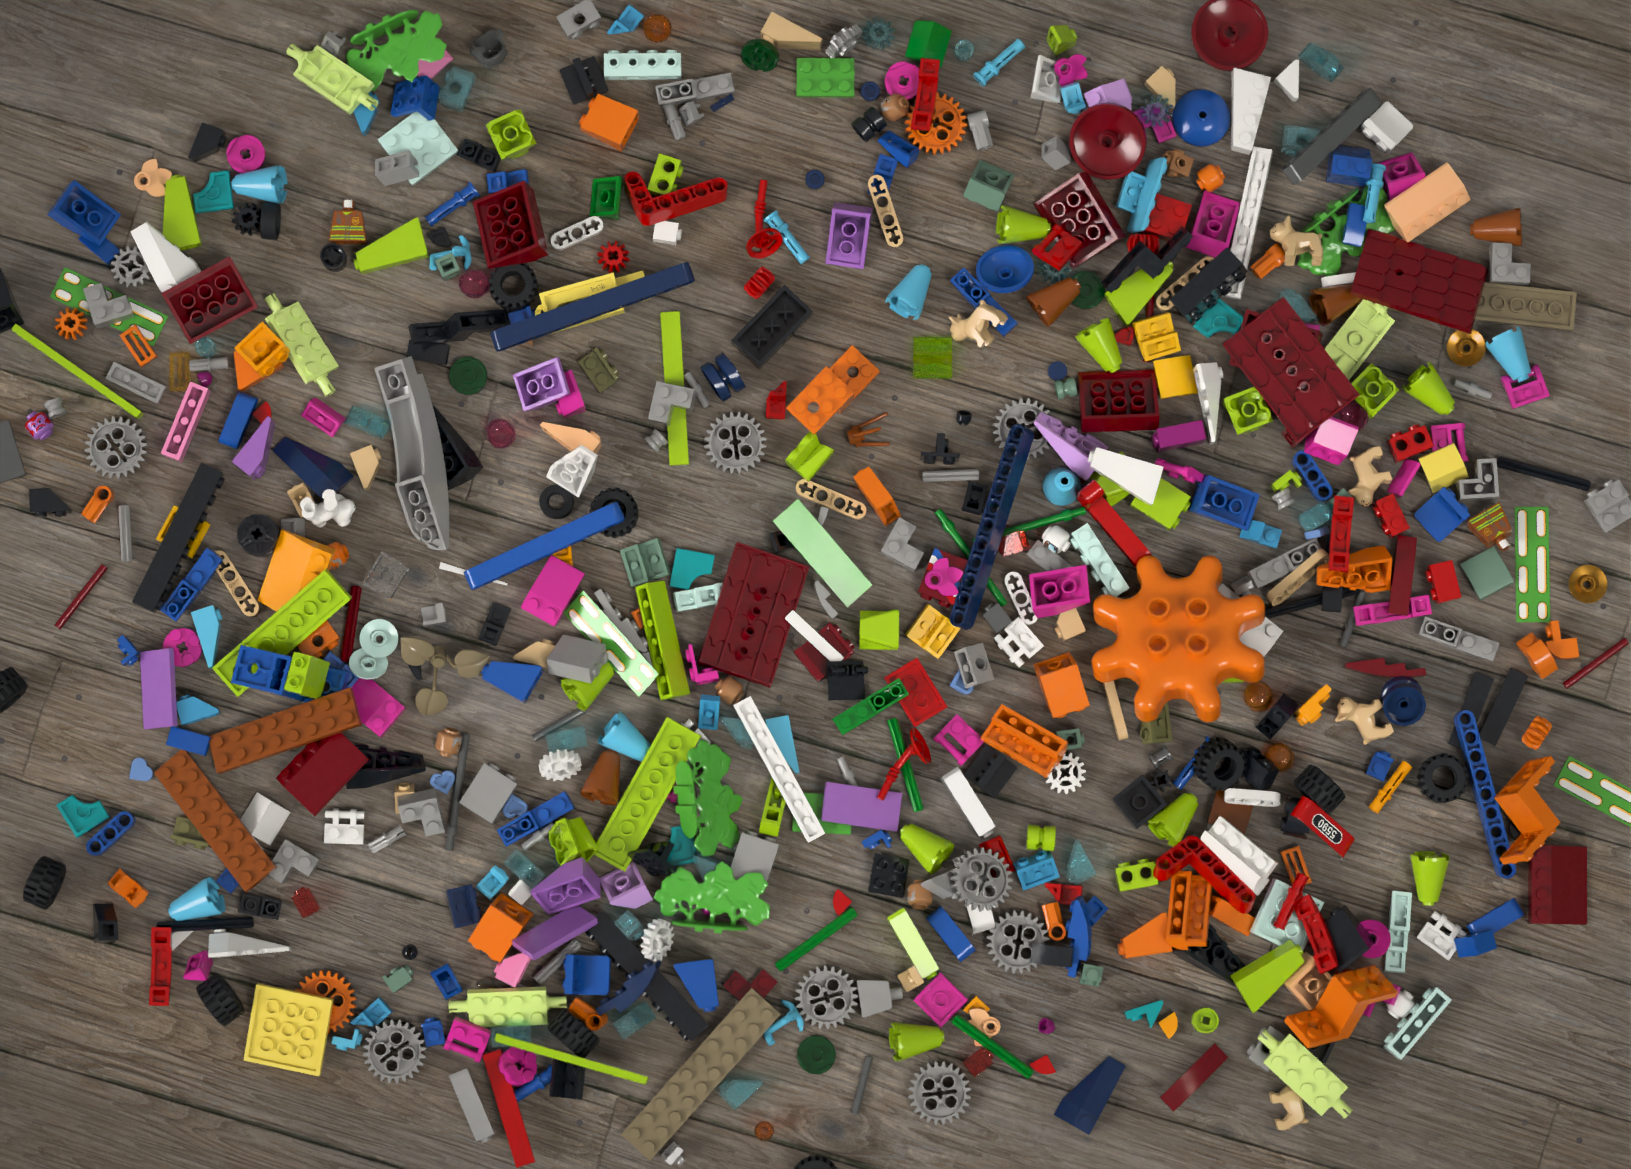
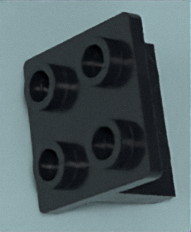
M595 56L582 61L578 57L573 59L572 65L560 69V74L573 105L596 97L597 94L601 95L608 92V87Z
M937 433L936 452H921L920 460H924V464H935V461H943L944 465H955V462L959 461L960 454L947 453L949 439H945V433Z
M986 745L965 772L964 777L992 798H995L1017 770V767L1005 759L1006 757L1003 754L997 753Z
M670 841L649 843L644 849L629 851L627 854L635 864L643 866L647 869V873L652 876L673 874L677 871L675 867L667 862L674 847V844Z
M553 1059L549 1096L582 1100L586 1068Z

